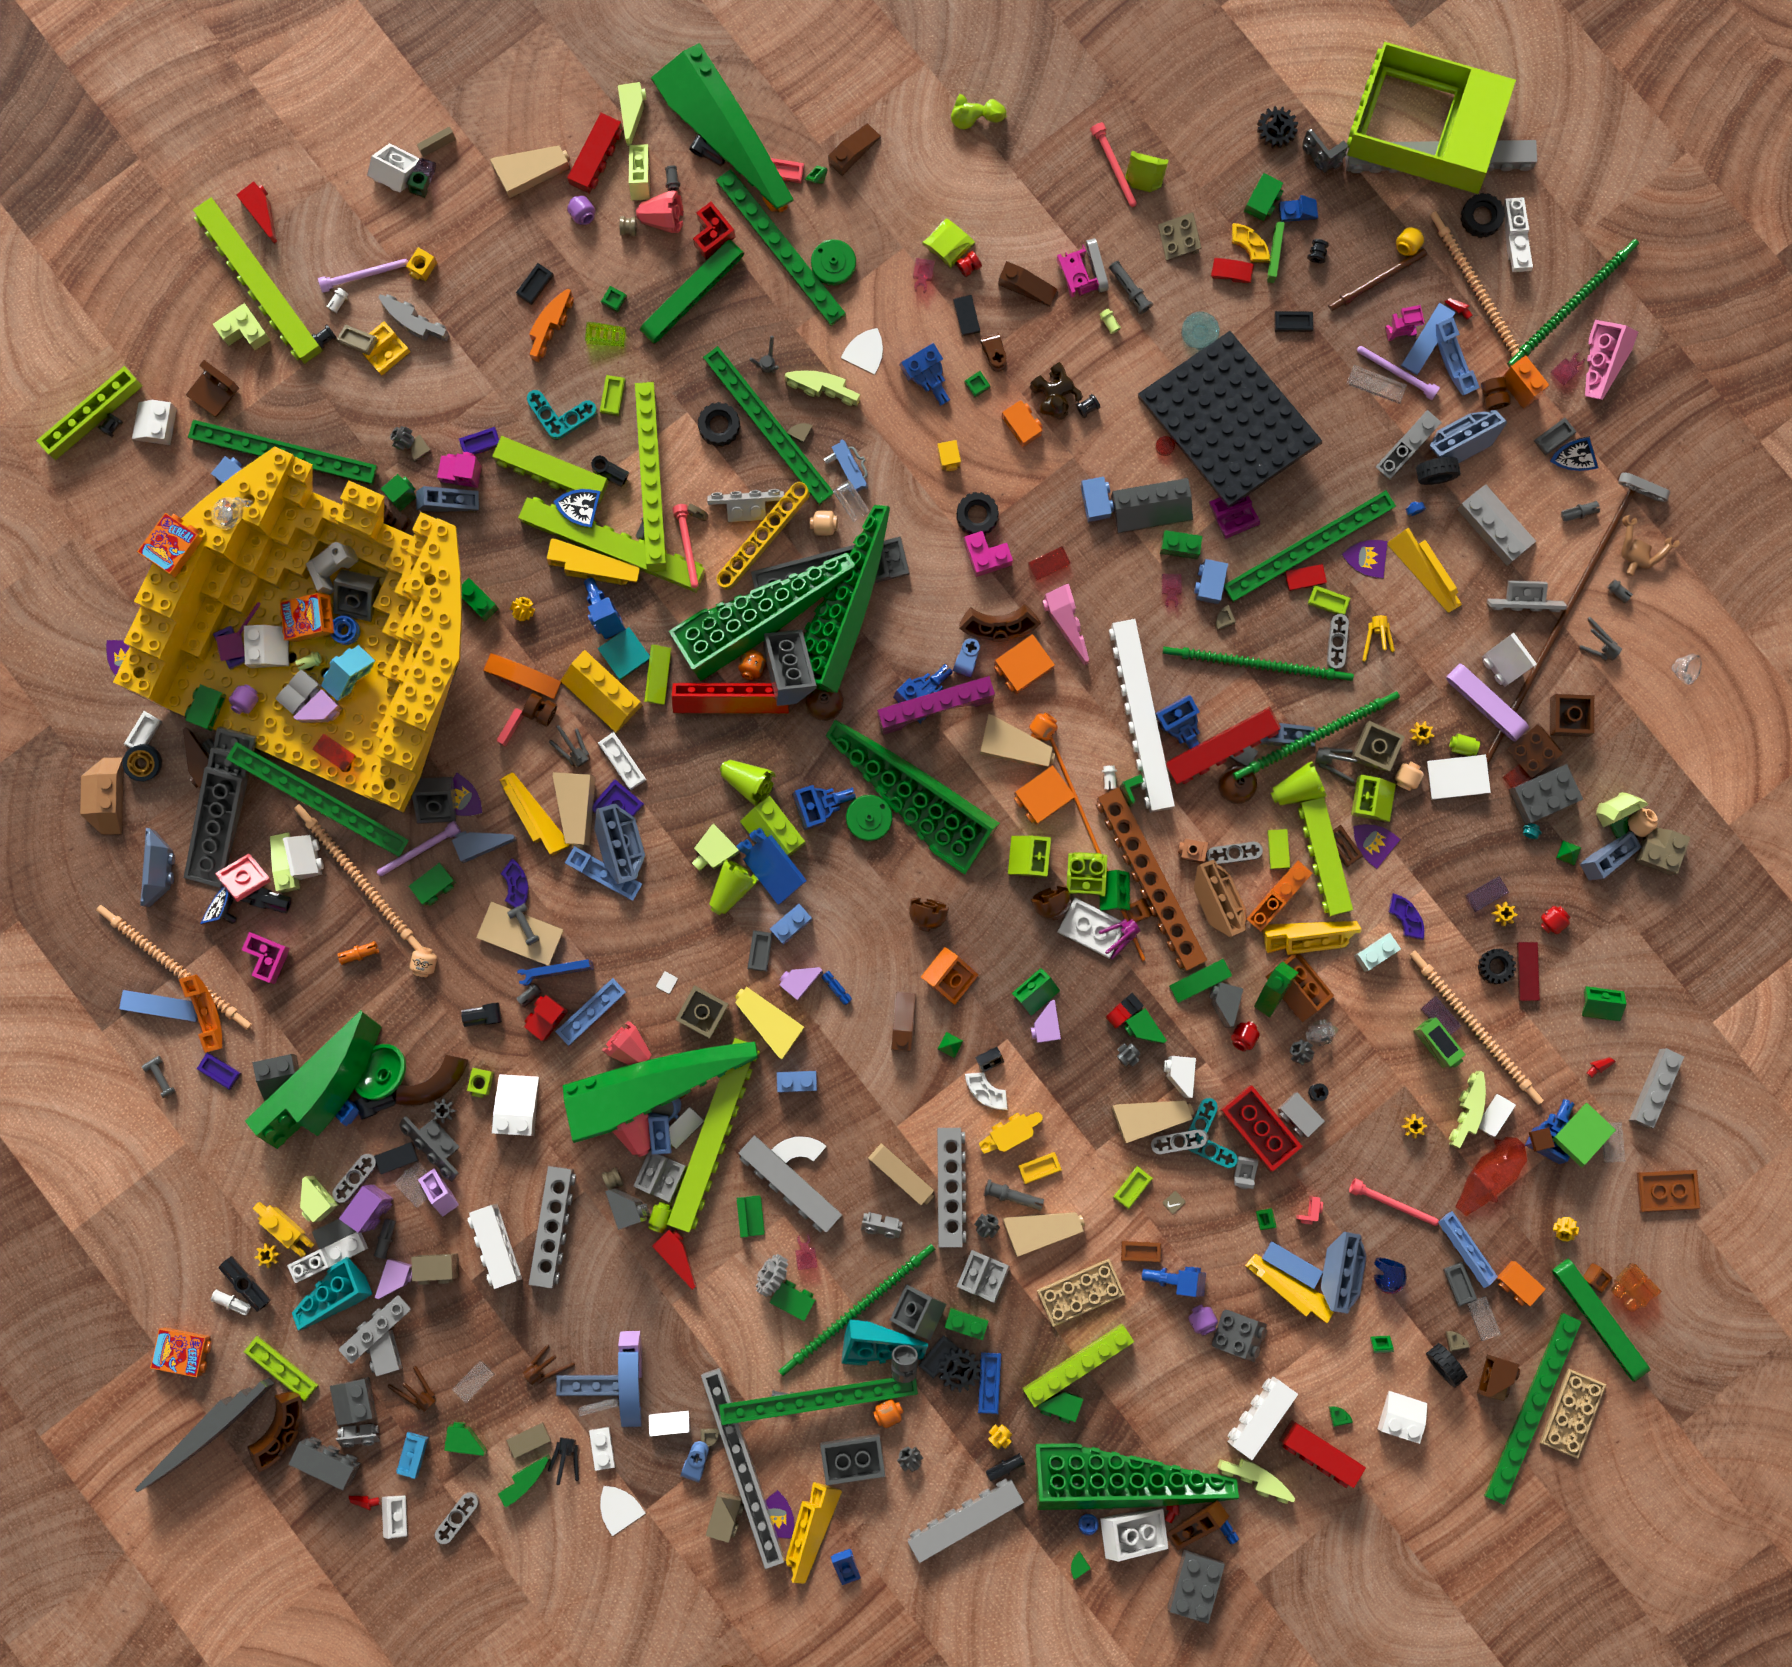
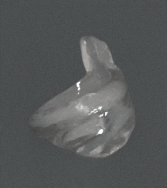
M225 497L218 500L211 511L214 525L224 530L234 528L242 519L243 507H250L252 500L240 497Z
M1694 653L1688 654L1685 657L1676 659L1671 670L1682 683L1693 684L1701 671V658Z

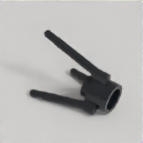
M560 1437V1442L556 1444L555 1452L548 1467V1472H551L558 1454L562 1455L556 1485H560L566 1455L571 1456L572 1452L575 1480H579V1445H575V1439Z

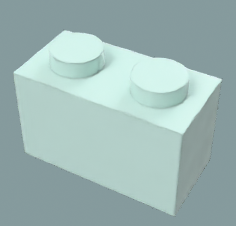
M1388 933L1354 955L1364 972L1401 950L1391 933Z

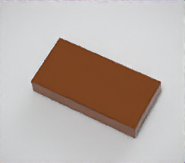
M1121 1241V1261L1161 1263V1243Z

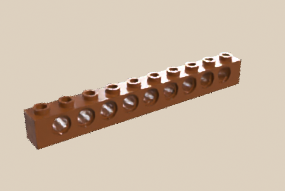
M1115 788L1099 796L1096 807L1100 814L1104 813L1107 819L1104 821L1109 831H1113L1115 835L1113 840L1117 848L1121 847L1124 853L1122 858L1125 864H1130L1133 870L1131 872L1132 878L1135 883L1139 882L1142 888L1140 893L1143 899H1147L1150 903L1149 911L1153 917H1157L1159 921L1157 926L1161 934L1166 935L1168 939L1166 944L1169 950L1175 952L1177 966L1185 972L1207 961L1120 788ZM1111 807H1117L1120 814L1113 816L1109 810ZM1120 824H1126L1128 826V832L1121 833L1118 829V826ZM1134 841L1137 844V849L1134 851L1129 850L1127 843ZM1138 858H1142L1146 861V866L1144 868H1140L1136 865V860ZM1147 875L1154 877V885L1146 884L1145 877ZM1161 893L1164 897L1163 902H1156L1154 894ZM1164 910L1172 912L1173 917L1171 920H1166L1163 917ZM1173 927H1178L1181 930L1180 937L1172 935ZM1183 944L1190 947L1188 955H1184L1180 950Z

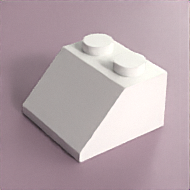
M389 143L372 155L367 176L373 178L378 183L390 187L393 191L401 192L408 187L407 182L412 172L418 171L422 160Z
M148 400L139 402L132 440L171 445L177 408L171 402Z
M271 625L244 626L246 666L250 668L289 666V641L284 640L283 627Z
M311 835L283 838L292 877L302 880L322 875L321 869H324L322 858L318 856L317 851L320 850L317 839Z
M1170 1056L1167 1061H1164V1072H1167L1166 1077L1184 1098H1193L1196 1058Z
M1388 1391L1377 1429L1420 1444L1426 1425L1427 1403Z

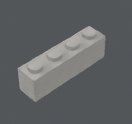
M1667 1048L1659 1049L1631 1114L1630 1121L1645 1128L1655 1127L1684 1056Z

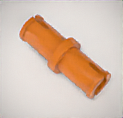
M376 941L363 946L356 945L354 949L338 953V957H340L339 962L341 965H344L354 960L361 961L363 957L379 953V949H376L378 945Z

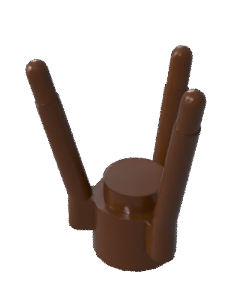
M547 1344L534 1360L526 1366L527 1369L523 1372V1375L531 1385L535 1382L540 1384L543 1380L573 1367L575 1363L572 1362L543 1375L544 1371L542 1369L557 1358L554 1355L542 1365L536 1364L549 1348Z
M413 1366L427 1393L422 1391L418 1395L411 1387L403 1383V1387L415 1397V1399H412L390 1384L387 1387L413 1404L418 1410L421 1409L425 1412L436 1401L433 1398L435 1394L430 1390L417 1366Z

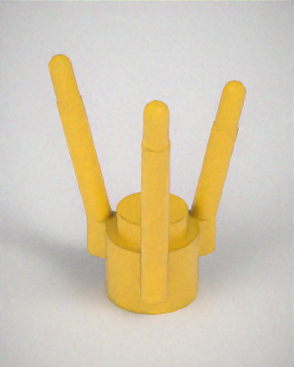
M1387 616L1372 617V623H1368L1369 630L1363 653V662L1367 659L1373 630L1376 634H1381L1384 651L1387 650L1385 633L1387 634L1391 652L1395 651Z

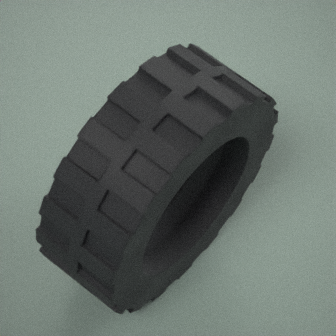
M1480 193L1473 195L1466 202L1461 211L1460 220L1462 221L1463 228L1471 236L1486 238L1489 235H1493L1503 223L1505 209L1502 206V202L1496 196H1492L1489 193ZM1478 207L1488 208L1492 214L1491 221L1487 224L1476 222L1473 216L1475 209Z
M721 402L711 403L700 412L698 429L703 440H706L708 444L723 447L724 445L731 444L732 441H735L736 436L739 435L740 420L732 406ZM723 416L728 420V428L725 432L715 433L711 430L710 421L713 417Z
M1455 457L1435 458L1422 462L1416 467L1418 483L1421 485L1441 484L1454 480L1461 475L1458 458Z
M983 492L969 493L958 504L956 518L959 527L964 532H967L968 535L983 531L984 535H986L996 526L999 516L998 506L995 500L988 494L986 495ZM980 505L986 509L987 517L983 522L974 523L969 519L968 511L972 506Z
M1437 1343L1426 1353L1430 1363L1451 1386L1456 1388L1468 1378L1460 1363L1442 1344Z

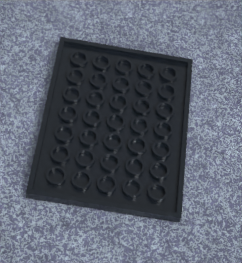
M1228 331L1138 393L1139 399L1228 508L1322 444L1321 438L1231 331Z

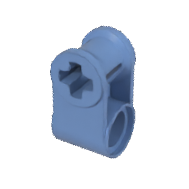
M970 638L964 641L953 668L954 672L968 677L972 676L980 650L977 640ZM973 644L976 650H972L970 653L966 646L970 647Z
M698 1441L692 1445L680 1477L700 1482L709 1452L706 1443Z

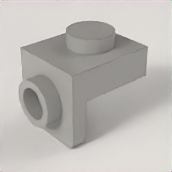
M1238 1156L1234 1173L1235 1186L1241 1189H1254L1258 1159Z

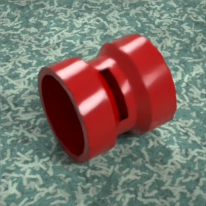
M973 251L969 252L964 259L960 258L956 261L957 267L964 277H968L973 270H978L982 267L979 258Z

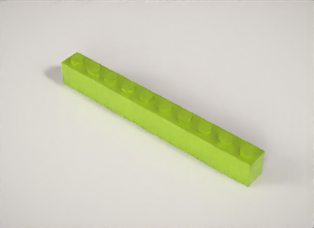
M210 197L194 208L193 211L197 215L194 217L200 227L205 226L207 231L204 233L211 242L216 241L218 244L215 247L222 257L226 255L229 259L226 261L227 265L232 271L236 270L239 273L237 278L243 286L247 284L250 289L247 291L254 301L258 300L261 305L258 307L264 316L267 314L270 316L271 320L269 323L274 330L279 329L282 335L280 338L286 346L288 344L291 345L293 350L290 352L297 361L301 359L305 364L321 353L323 350L213 198Z
M654 382L635 383L647 572L666 571Z
M527 497L518 517L521 523L593 552L638 566L640 571L697 593L705 574L702 564L694 561L699 584L697 588L691 587L685 558L679 554L670 555L667 553V550H665L666 571L647 572L644 540L639 539V541L631 539L632 536L621 532L620 535L615 533L614 529L604 525L601 527L596 525L597 522L593 521L592 528L574 524L559 512L556 505L551 504L548 506L543 504L544 501L537 497H533V499Z
M734 1038L733 1044L746 1043V1042H745V1041H742V1040H739V1039H737V1038ZM752 1061L737 1069L731 1068L727 1070L724 1076L720 1077L667 1225L686 1232L696 1229L699 1218H696L698 1210L702 1211L706 1202L703 1196L705 1191H710L713 1182L710 1180L711 1174L716 1173L718 1169V1155L723 1154L726 1146L723 1143L724 1138L730 1135L733 1127L730 1124L732 1117L736 1118L739 1106H736L739 1098L743 1099L746 1088L743 1087L745 1080L749 1081L753 1069H750Z

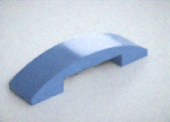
M1441 303L1438 304L1401 367L1416 376L1418 375L1438 343L1436 324L1453 317L1456 313L1455 311Z
M1450 317L1436 324L1437 342L1443 362L1453 383L1462 395H1466L1480 387L1474 371H1469L1456 337L1460 335L1454 318Z
M575 846L565 861V864L632 901L642 886V883L635 879L617 884L603 862Z
M126 990L122 992L119 1007L121 1010L197 1022L198 1017L192 1001Z
M619 1352L618 1388L621 1427H641L639 1352Z

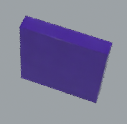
M614 779L594 802L592 811L596 814L598 808L617 804L621 809L634 817L643 807L644 803Z

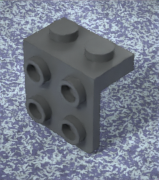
M1312 129L1306 132L1302 143L1305 153L1312 156L1316 167L1322 169L1324 173L1331 168H1338L1343 163V158L1346 156L1348 149L1347 143L1342 141L1331 150H1328Z
M1225 1309L1217 1326L1212 1346L1255 1362V1359L1260 1354L1261 1341L1267 1333V1324Z

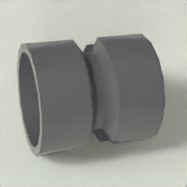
M900 1345L892 1352L891 1374L898 1382L908 1383L916 1378L918 1354L913 1347Z

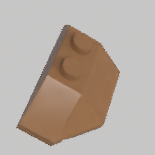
M123 757L102 758L81 776L80 815L102 835H122Z
M1214 860L1198 865L1194 891L1209 924L1229 937L1246 931V908L1231 875Z

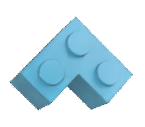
M359 645L353 649L349 648L340 657L336 656L330 661V668L324 674L321 686L339 701L351 693L357 680L370 673L375 660Z

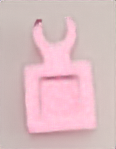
M916 258L913 278L918 279L914 286L915 292H917V287L922 285L924 287L923 293H926V281H932L935 261Z
M1579 352L1572 356L1570 362L1565 358L1550 372L1563 386L1579 372L1575 367H1579L1585 362V358L1581 362L1576 361L1575 358Z
M1162 574V594H1167L1165 606L1168 608V601L1173 600L1176 608L1178 606L1176 594L1182 593L1181 574Z
M807 1234L808 1240L805 1243L800 1241V1235L797 1237V1241L801 1246V1249L795 1250L798 1270L818 1267L815 1247L809 1248V1234Z

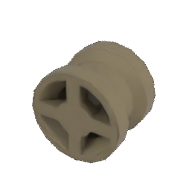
M620 216V235L630 234L631 236H636V217L627 219L625 216Z
M617 1167L613 1168L610 1172L602 1173L608 1190H612L615 1186L621 1187L624 1185Z

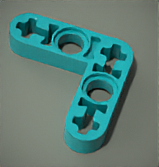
M532 390L527 395L529 406L549 436L554 440L562 439L593 419L597 414L596 405L592 401L586 400L558 417L540 391ZM533 396L540 397L539 402L542 405L540 408L535 401L532 402ZM586 406L589 408L593 407L590 414L585 412ZM545 410L551 412V417L547 420L541 418V413ZM577 411H580V413L583 416V419L580 418ZM571 415L578 418L577 423L574 425L567 423V419ZM553 422L556 428H560L559 434L552 433L553 428L550 423Z
M1206 1098L1200 1102L1188 1131L1198 1130L1195 1127V1122L1198 1119H1203L1206 1122V1127L1203 1130L1206 1133L1208 1132L1218 1109L1217 1102L1214 1099ZM1210 1101L1212 1102L1211 1106L1214 1108L1208 1111L1207 1116H1210L1208 1120L1204 1116H1199V1113L1204 1114L1206 1108L1203 1105L1204 1103L1208 1104ZM1197 1133L1195 1141L1201 1144V1140H1204V1137ZM1210 1140L1201 1148V1153L1198 1152L1200 1148L1188 1149V1151L1225 1168H1232L1237 1164V1155L1233 1151ZM1208 1145H1212L1216 1149V1153L1212 1157L1207 1156L1205 1153V1148ZM1220 1149L1223 1150L1221 1154L1224 1156L1231 1154L1232 1163L1229 1162L1226 1165V1160L1220 1157L1219 1161L1215 1160L1219 1155Z

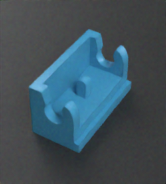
M407 1432L396 1470L397 1474L413 1479L418 1477L429 1437Z

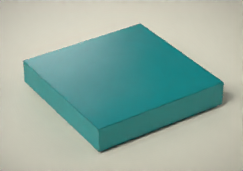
M630 627L598 648L619 680L648 662L650 655Z

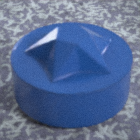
M1412 502L1405 511L1407 516L1411 517L1425 511L1426 508L1423 502Z
M1092 1514L1083 1515L1078 1523L1080 1532L1087 1536L1095 1534L1098 1529L1097 1518Z

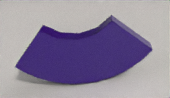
M511 859L501 872V875L506 879L508 885V895L505 902L516 908L523 903L526 904L529 887L523 869L514 859Z
M1393 893L1388 913L1396 916L1401 921L1403 936L1424 940L1422 917L1409 900Z

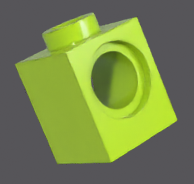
M472 1068L467 1091L472 1092L471 1096L483 1098V1095H489L494 1072ZM478 1078H483L485 1081V1085L481 1089L476 1087V1080Z

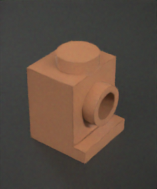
M1185 838L1183 842L1179 843L1177 853L1180 854V859L1204 863L1208 842ZM1191 846L1196 848L1195 853L1190 852L1189 848Z

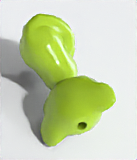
M959 94L951 113V122L959 129H968L982 116L989 122H1001L1007 117L1005 107L995 99H989L983 106L978 103H967V98Z

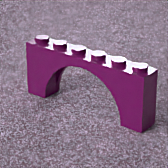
M990 676L878 709V720L883 735L902 730L904 726L935 713L958 707H978L992 703L995 692Z

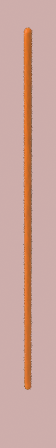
M1051 737L1050 742L1070 790L1075 795V802L1096 852L1101 854L1053 737ZM1121 911L1124 919L1128 922L1129 919L1126 911ZM1135 937L1133 941L1136 945L1141 960L1145 961V957L1143 955L1141 947L1138 943L1137 938Z

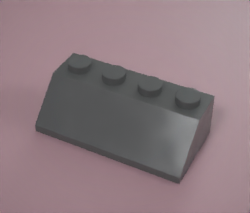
M1188 478L1116 490L1111 495L1118 533L1193 520L1192 496Z
M793 630L765 633L764 654L777 706L797 704L816 689V682L803 631Z
M619 1189L605 1191L618 1230L648 1220L647 1215H650L647 1204H643L642 1200Z

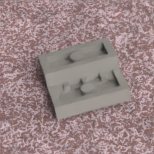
M649 1150L634 1183V1187L672 1203L688 1167L660 1154L652 1155L651 1150Z
M971 1250L957 1287L996 1303L1010 1266Z

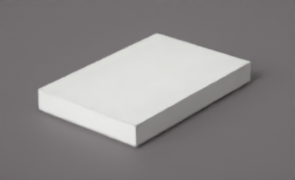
M1486 754L1427 761L1431 800L1491 793Z
M1074 898L1057 932L1109 959L1113 951L1109 954H1106L1105 951L1120 939L1122 935L1120 929L1122 927L1099 934L1100 930L1118 924L1121 921Z

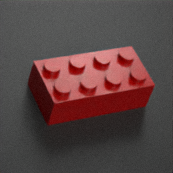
M1252 1085L1246 1087L1219 1110L1270 1172H1273L1303 1147Z
M1293 1420L1290 1421L1279 1439L1284 1443L1282 1447L1293 1455H1296L1298 1452L1301 1454L1299 1456L1300 1459L1311 1466L1315 1463L1318 1465L1316 1469L1329 1478L1331 1474L1334 1475L1333 1480L1345 1488L1348 1486L1354 1488L1366 1469L1365 1466Z

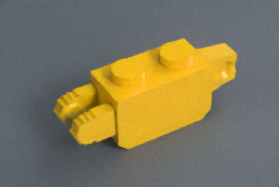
M1034 1112V1114L1026 1117L1025 1114L1020 1115L1016 1113L1008 1118V1123L1003 1125L1000 1122L992 1126L991 1129L993 1131L989 1133L990 1135L978 1143L982 1152L985 1154L996 1149L1005 1152L1029 1139L1034 1132L1032 1127L1043 1120L1042 1115L1039 1112Z
M258 1202L252 1208L260 1215L258 1217L259 1224L286 1248H291L300 1257H304L306 1254L302 1248L296 1245L299 1240L307 1247L312 1248L314 1246V1243L304 1235L305 1231L279 1208L272 1207L271 1205L266 1207L261 1202Z

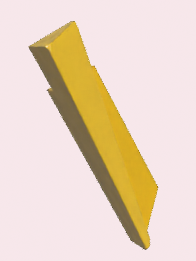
M1407 528L1387 543L1448 613L1462 605L1456 596L1458 593L1457 587L1426 540L1418 544L1410 529Z
M554 538L550 541L547 555L548 565L564 567L566 576L583 579L594 578L595 581L626 585L628 581L634 583L638 581L640 571L638 566Z
M514 773L499 779L533 842L538 843L542 840L551 856L570 846V844L565 843L563 833Z
M1357 921L1268 924L1262 932L1267 953L1286 948L1287 954L1290 955L1344 948L1349 944V939L1355 933L1361 932V928Z
M1254 1254L1245 1266L1302 1315L1307 1317L1312 1312L1323 1322H1329L1334 1311L1330 1310L1324 1295L1263 1260L1257 1254Z
M813 1482L810 1502L802 1501L785 1559L787 1566L792 1569L793 1577L791 1581L793 1583H806L842 1491L840 1489Z

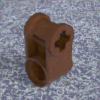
M999 333L980 338L983 351L992 370L997 372L1004 370L1007 365V357Z

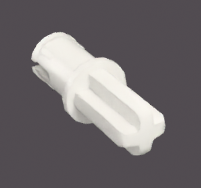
M217 1289L212 1294L211 1301L226 1307V1310L231 1309L242 1315H247L251 1309L250 1304L236 1299L235 1295L230 1296Z

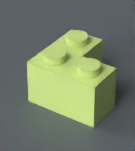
M245 303L213 324L228 346L243 336L254 350L270 341V338Z

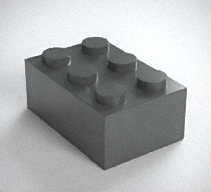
M1567 764L1509 789L1525 825L1583 800Z
M880 1434L821 1442L820 1447L826 1485L885 1477Z
M315 1437L300 1441L288 1465L341 1490L346 1489L352 1484L361 1465L357 1461V1457L351 1454H346L345 1456L339 1453L340 1450L331 1445L328 1447L321 1444L322 1441Z
M1184 1549L1167 1606L1169 1612L1209 1624L1225 1566L1223 1561Z

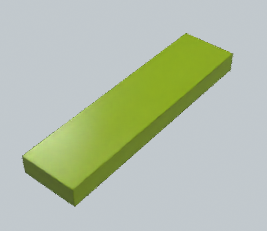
M256 1336L244 1351L246 1355L288 1389L299 1394L304 1402L307 1401L319 1386L259 1336Z

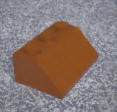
M1298 953L1290 955L1283 961L1299 972L1284 995L1283 1001L1288 1004L1301 1022H1304L1318 1012L1334 994L1303 956ZM1273 970L1265 976L1267 980L1272 974Z

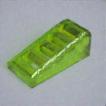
M587 322L586 344L624 347L626 327ZM592 330H596L595 337H592ZM600 330L604 331L603 338H600ZM608 331H611V340L607 339ZM616 332H619L618 341L615 340Z

